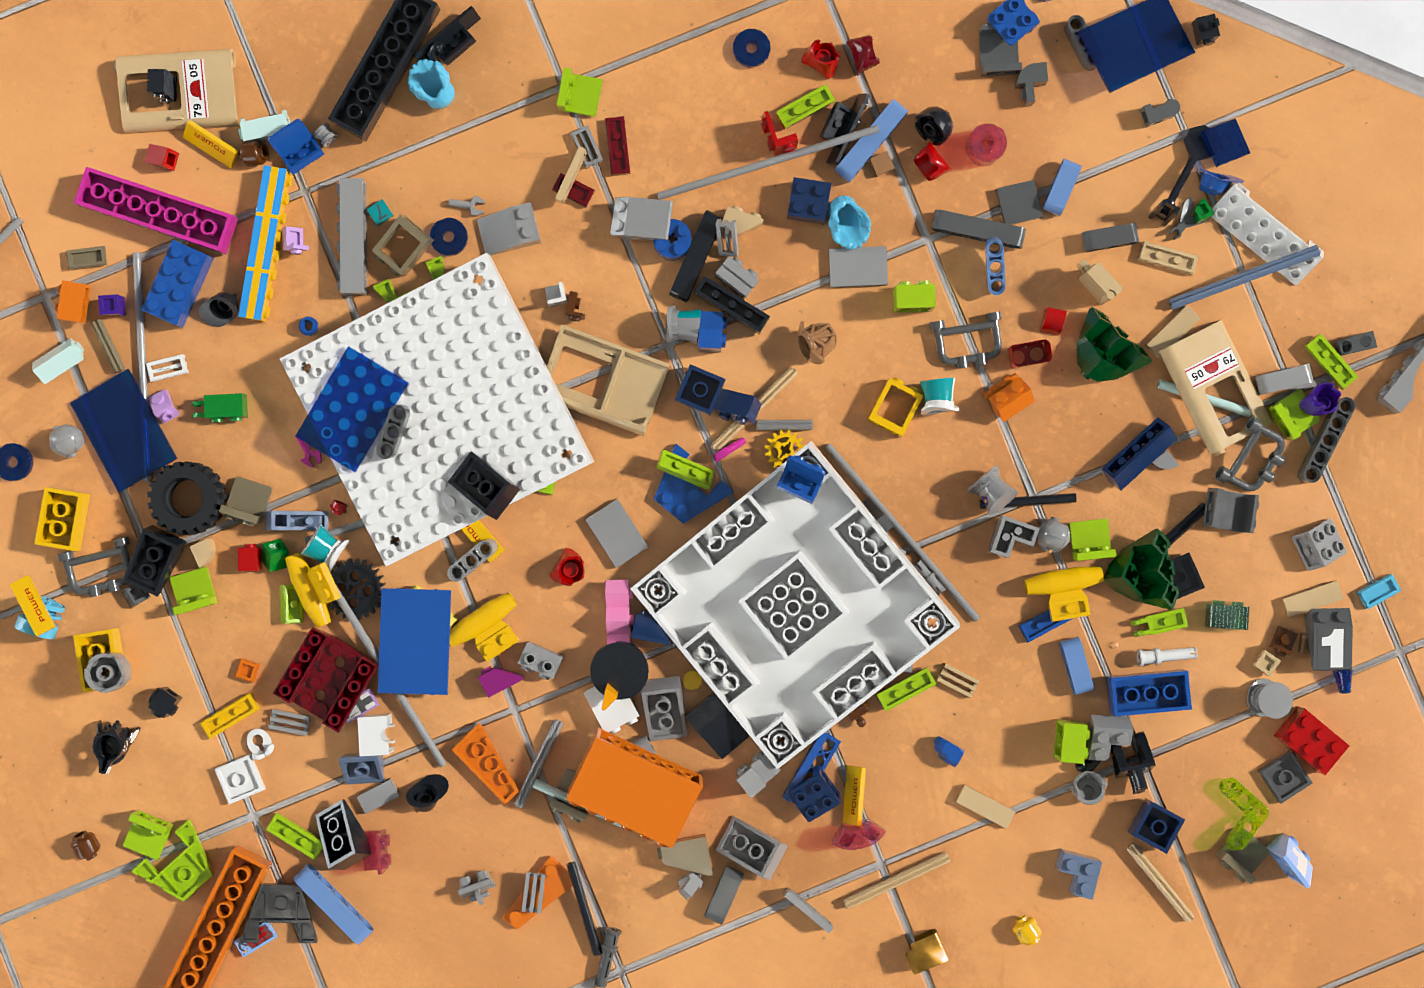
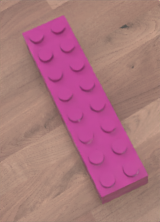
M89 167L85 168L74 201L75 204L83 208L225 255L227 254L238 218L231 214Z

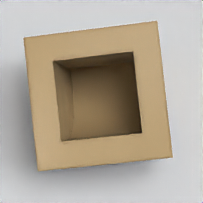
M205 539L189 546L199 568L206 567L212 562L216 552L213 539Z

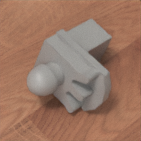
M691 872L682 876L678 881L681 887L678 892L686 900L691 898L695 891L702 887L701 874Z

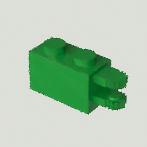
M243 393L204 395V401L191 402V406L194 407L204 406V413L194 412L192 413V418L211 419V422L216 423L223 422V419L230 418L231 422L242 421V418L248 417L247 395Z

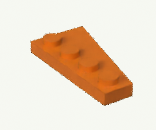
M549 856L537 872L546 874L542 910L572 887L568 869ZM539 877L537 878L535 908H538L541 878ZM533 878L529 882L527 907H530ZM524 890L502 917L516 929H519L538 914L537 912H522Z

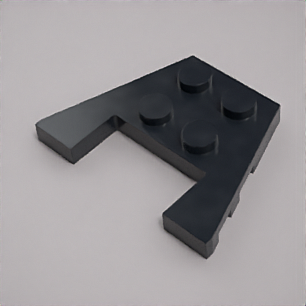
M262 883L240 943H258L260 923H300L299 943H317L318 938L304 891L297 884Z

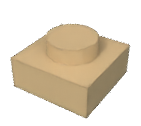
M1263 649L1252 665L1267 676H1271L1281 660Z

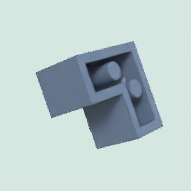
M1060 848L1056 868L1061 872L1073 875L1069 891L1075 896L1093 900L1102 862L1098 858Z

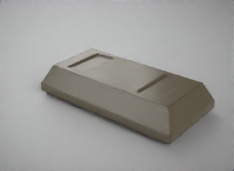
M105 246L66 250L69 270L107 265Z

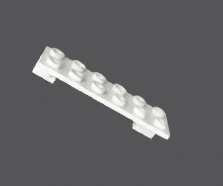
M1233 182L1229 190L1212 208L1214 212L1212 218L1267 263L1315 245L1310 240L1305 243L1249 197L1250 191L1240 183ZM1320 249V256L1279 270L1278 272L1294 285H1298L1323 259L1324 251Z

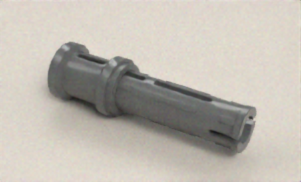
M605 927L606 935L604 943L601 944L603 951L594 985L600 988H606L613 955L618 950V937L622 933L620 929L614 927Z

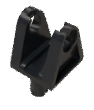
M1144 731L1138 732L1135 735L1140 762L1138 765L1132 766L1127 764L1121 745H1111L1110 749L1116 779L1122 777L1129 778L1133 794L1143 793L1145 789H1148L1144 773L1150 772L1156 766Z

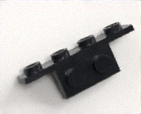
M470 6L414 53L417 61L428 60L427 52L435 41H440V43L445 45L443 53H438L437 56L447 66L471 47L476 40L467 30L481 19L476 10Z
M867 93L858 94L851 109L840 102H835L820 137L830 140L852 133L860 123V116L868 106L870 95ZM850 142L834 146L826 163L838 164L843 159L845 148Z

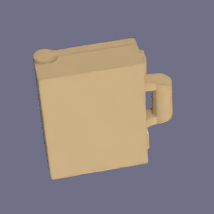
M1082 260L1077 264V268L1082 271L1078 280L1095 297L1099 305L1110 301L1124 289L1100 262L1090 266L1088 261Z

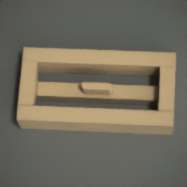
M946 663L937 678V681L972 698L980 682ZM949 669L974 682L973 685L952 676L946 670ZM943 676H946L962 684L963 686L969 688L970 691L967 692L947 682L946 680L942 679Z

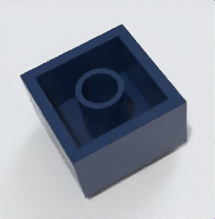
M793 177L787 219L824 225L832 183Z
M690 364L675 401L711 416L726 379Z
M1145 798L1127 832L1167 854L1185 819Z

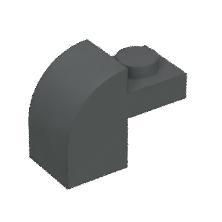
M1047 62L1029 64L1018 75L1015 81V88H1022L1020 90V99L1024 101V107L1034 104V87L1047 84Z

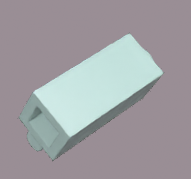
M282 110V114L249 121L242 118L240 119L241 129H238L240 139L244 142L255 140L266 142L269 136L290 124V119L286 110Z
M70 338L32 363V371L46 384L84 360V349L79 342L73 341Z

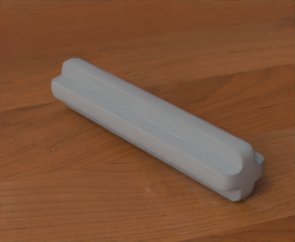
M757 420L756 429L812 430L813 421Z

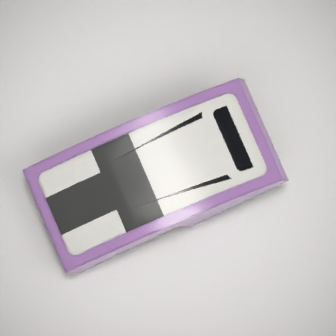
M370 688L362 693L346 720L347 724L380 705Z

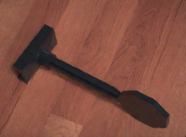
M1206 125L1189 129L1184 138V144L1190 157L1168 198L1163 199L1148 216L1149 219L1157 216L1164 220L1161 224L1163 227L1179 213L1181 208L1175 206V201L1197 160L1213 158L1220 147L1216 131Z

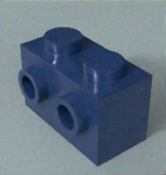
M722 388L714 410L719 414V418L725 421L731 419L741 425H746V423L754 425L762 404L755 396Z

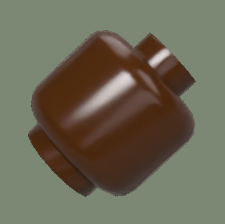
M255 140L244 142L240 147L238 156L246 166L252 167L263 165L269 157V151L265 144Z
M85 830L73 836L70 846L78 859L89 861L97 856L100 843L94 833Z

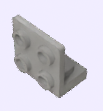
M1331 518L1310 530L1291 536L1307 571L1325 567L1347 553Z

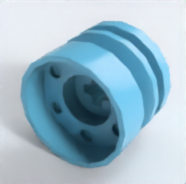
M40 596L52 620H62V615L59 613H64L66 607L51 598ZM18 614L14 627L24 633L36 636L25 614ZM55 624L56 628L37 637L55 639L59 626Z

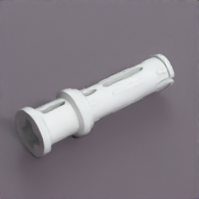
M1154 648L1149 651L1138 649L1137 662L1142 667L1144 664L1152 663L1160 665L1164 661L1197 659L1198 654H1190L1197 652V648L1171 650Z

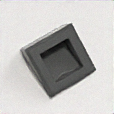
M134 585L122 591V595L131 609L151 597L148 592Z

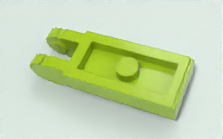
M1184 608L1131 620V625L1136 626L1147 623L1148 628L1133 632L1134 637L1148 634L1154 635L1188 627Z

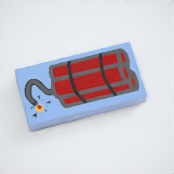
M262 923L259 925L258 943H240L241 937L234 940V943L244 958L278 937L270 923Z

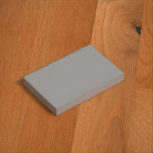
M886 246L858 247L854 250L846 248L829 249L830 288L888 285Z
M618 499L585 519L616 568L648 548V545Z

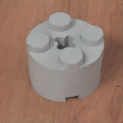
M117 652L95 655L89 660L85 669V680L89 687L102 693L119 690L131 679L130 663L123 654Z

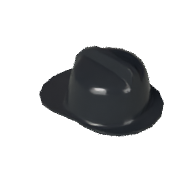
M227 292L217 293L199 307L200 317L205 323L214 327L226 325L238 316L237 295L235 293L231 295Z
M439 774L426 776L407 791V802L413 806L416 813L419 811H431L436 806L437 801L447 793L449 788L448 780Z

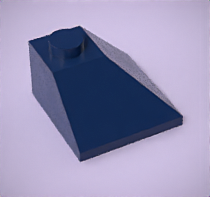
M641 610V613L636 614L631 638L665 645L670 644V637L649 611Z

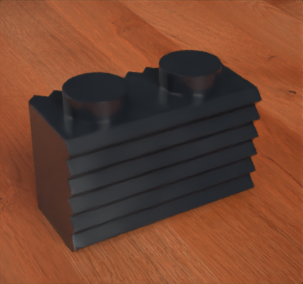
M148 69L147 91L153 95V98L158 99L161 104H170L171 101H176L177 78L166 69Z

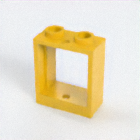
M894 377L887 380L867 420L899 437H903L924 395L920 394L921 390L913 386L908 388L903 385L904 382ZM891 386L916 398L902 427L877 415Z

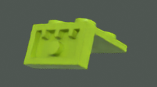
M564 67L557 101L558 110L596 117L603 80L573 74L572 69Z
M1297 389L1267 408L1287 441L1300 437L1301 432L1320 421L1319 416L1306 414L1300 409L1299 402L1306 397L1302 389Z
M1108 519L1069 523L1073 561L1116 557V550L1111 549Z
M207 567L170 577L178 605L173 607L174 615L218 603Z
M140 810L131 813L128 821H131L132 824L123 846L155 860L160 859L174 824Z

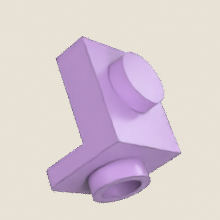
M282 228L283 251H290L292 255H301L302 251L309 250V246L303 245V228Z
M166 389L149 397L153 413L162 423H166L180 415Z

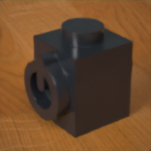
M169 687L157 688L148 700L150 704L148 708L158 718L172 717L179 708L177 705L182 697Z

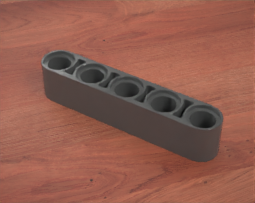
M945 210L934 211L931 230L982 242H986L990 237H997L1002 241L1003 246L1022 249L1026 229L1023 227Z
M1339 398L1336 411L1326 415L1298 471V478L1302 483H1315L1321 478L1355 410L1356 405L1352 398ZM1342 401L1347 406L1345 411L1341 409ZM1333 419L1338 421L1337 428H1334L1332 425ZM1325 435L1329 438L1328 445L1323 441ZM1316 453H1319L1321 456L1320 462L1315 460ZM1308 470L1312 472L1311 479H1308L1306 476Z

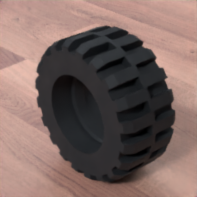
M185 461L175 462L173 465L163 467L164 471H158L155 475L157 479L151 481L149 485L152 487V490L147 492V497H151V502L147 504L148 509L153 510L151 513L152 518L158 520L157 524L160 527H165L166 531L179 535H196L197 533L206 532L208 528H213L216 525L215 522L220 521L223 515H221L219 510L221 505H224V499H227V494H224L223 489L226 487L224 483L220 482L221 477L214 473L213 469L200 463ZM185 480L196 482L203 493L201 508L196 514L188 517L180 515L172 503L174 489L180 482Z

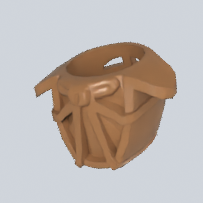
M801 321L798 330V343L802 355L811 363L817 365L824 363V357L836 346L837 336L830 323L811 324L804 328V321Z

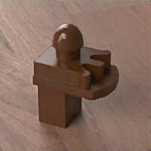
M869 703L854 709L848 714L851 721L856 720V724L859 727L866 725L865 718L863 719L862 716L869 712L867 709L870 706Z

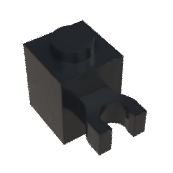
M1215 13L1198 17L1191 23L1196 45H1212L1220 36L1218 28L1220 23Z

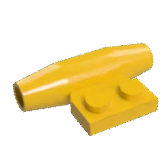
M297 552L285 558L289 576L304 610L315 626L319 628L331 622L327 603L341 598V595L325 562L310 568L303 556L300 555L301 553Z
M1072 567L1045 572L1025 579L1024 587L1027 595H1050L1048 602L1051 622L1090 616L1088 598L1082 589L1103 582L1104 577L1101 567Z
M508 592L492 599L462 618L450 630V645L454 648L475 638L477 649L488 662L517 643L519 638L509 624L501 621L518 605L512 594Z

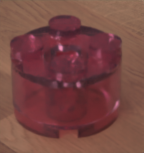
M994 124L979 125L971 132L966 141V154L976 165L990 166L997 162L1004 154L1007 147V138L1004 130ZM987 142V144L990 146L988 148H985V144L983 143Z

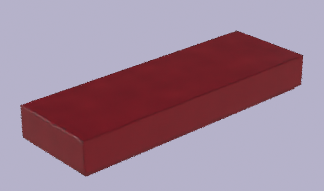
M624 116L605 118L611 175L631 174Z

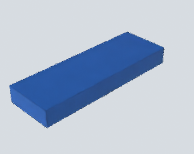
M1048 609L1023 622L1018 627L1026 642L1029 643L1072 619L1051 622Z

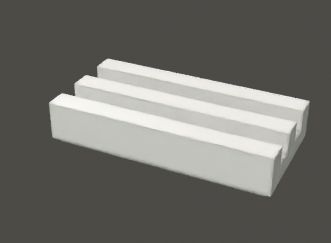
M184 354L146 363L150 382L189 373ZM180 360L181 362L178 364L158 368L155 370H152L151 368L153 366ZM182 367V370H179V371H175V372H171V373H167V374H163V375H159V376H155V377L153 376V374H157V373H161V372H165V371H169V370H173V369Z

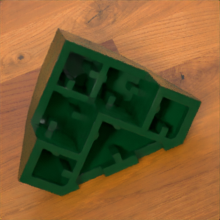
M1094 307L1089 309L1077 341V364L1082 370L1081 374L1086 379H1093L1097 382L1116 380L1150 364L1152 359L1138 343L1136 344L1128 340L1127 337L1129 335L1119 326L1115 328L1107 315Z
M1154 529L1126 546L1109 564L1104 581L1114 591L1133 601L1172 610L1179 591L1178 586H1174L1172 576L1175 575L1173 559L1169 560V539L1159 529Z

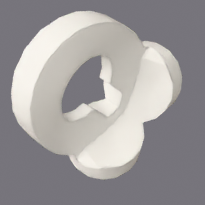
M254 729L249 732L247 745L252 752V759L261 760L265 756L270 755L274 749V744H272L269 734L263 729ZM255 735L263 737L262 745L265 748L264 751L260 750L259 746L253 743L252 740Z

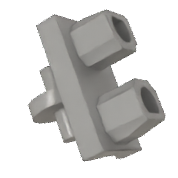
M486 870L476 873L478 883L472 884L470 876L459 879V896L462 895L463 898L471 896L469 897L471 902L478 901L479 905L484 904V898L489 896L488 889L496 887L495 881L491 879Z

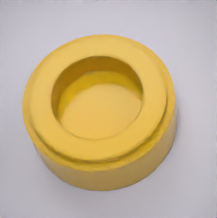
M691 670L685 673L683 684L687 689L695 690L701 686L702 677L697 671Z

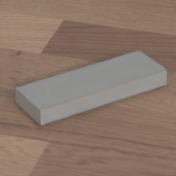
M787 888L784 891V896L826 932L830 933L832 931V923L791 888Z

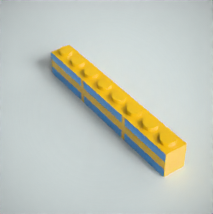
M266 165L263 168L238 317L243 319L266 322V318H269L270 307L268 305L269 299L273 297L272 282L276 279L277 275L275 264L279 261L280 257L278 247L279 243L282 242L281 229L282 224L286 222V213L284 211L285 206L289 203L288 188L289 186L291 187L293 181L290 171L284 168Z

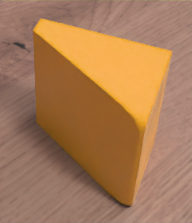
M608 683L601 708L603 711L618 696V692Z

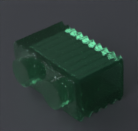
M1213 600V604H1206V627L1248 630L1250 607L1244 606V602H1232V605H1225V601Z

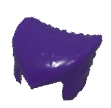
M1320 383L1299 402L1300 409L1312 416L1334 412L1337 409V401L1341 397V392L1334 388L1333 383Z

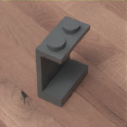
M990 23L981 26L979 30L981 77L1019 75L1022 71V62H1019L1018 41L1010 46Z
M1208 488L1202 526L1242 533H1254L1256 513L1259 508V495L1230 492L1220 488Z

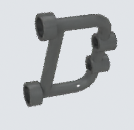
M1001 311L987 313V322L945 328L944 320L930 322V330H934L939 359L946 365H957V369L969 367L968 363L976 362V366L988 364L987 360L996 358L1002 350L998 321L1002 319ZM992 328L994 339L993 351L955 358L946 356L943 336Z
M1252 416L1245 426V429L1252 433L1231 468L1228 469L1221 466L1216 471L1215 480L1221 483L1228 481L1249 492L1259 489L1264 482L1270 483L1274 478V473L1271 472L1275 465L1281 466L1285 460V457L1282 456L1285 449L1284 438L1280 434L1261 425L1262 421ZM1263 434L1275 440L1277 448L1270 453L1267 464L1258 473L1257 480L1253 484H1248L1235 477L1259 436Z
M129 537L113 540L115 548L74 558L73 551L57 554L58 561H63L71 590L79 595L89 594L91 598L102 595L101 591L108 589L109 593L118 591L120 586L127 584V582L123 581V576L119 579L87 587H79L73 566L121 554L126 573L130 563L127 545L130 544Z

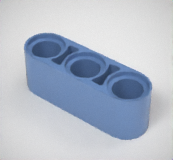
M1065 158L1062 160L1043 204V210L1061 216L1082 165Z
M990 237L985 242L987 286L991 294L1000 295L1005 291L1006 287L1004 247L999 238ZM992 243L999 244V248L996 251H991L989 247ZM993 262L1000 263V267L997 270L990 268ZM994 281L1001 282V286L997 289L992 288L991 284Z
M1074 637L1060 641V650L1073 694L1078 695L1094 690L1080 638Z

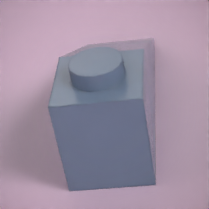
M265 511V530H316L321 524L328 531V511Z

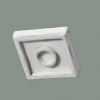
M252 754L214 769L228 804L266 789L256 763L252 759Z

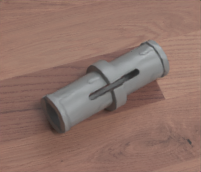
M919 560L916 563L921 567V570L916 564L913 566L939 596L940 592L936 587L941 592L946 588L934 577V572H930L922 560Z

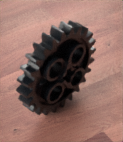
M349 558L347 559V564L342 560L340 561V566L334 565L335 571L331 570L330 574L336 585L342 583L345 586V592L342 593L343 596L364 578H368L367 582L345 599L353 613L357 616V619L361 620L362 614L368 618L370 616L369 611L374 614L376 612L374 607H381L378 601H381V587L386 585V583L380 582L384 575H377L380 569L373 570V563L367 566L366 559L360 563L359 558H356L353 563L352 559ZM353 571H357L360 574L359 580L353 579ZM365 586L372 588L371 595H367L364 592ZM350 598L357 600V607L350 605ZM337 600L332 601L330 610L336 608V615L342 612L343 619H345L347 616Z

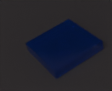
M1236 118L1201 132L1216 167L1250 154Z

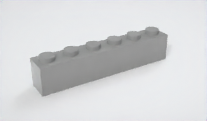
M339 178V184H337L336 189L337 195H340V203H337V214L340 215V222H337V232L340 234V241H337V251L340 253L337 269L340 272V279L337 281L338 291L344 296L367 295L366 181L363 178Z

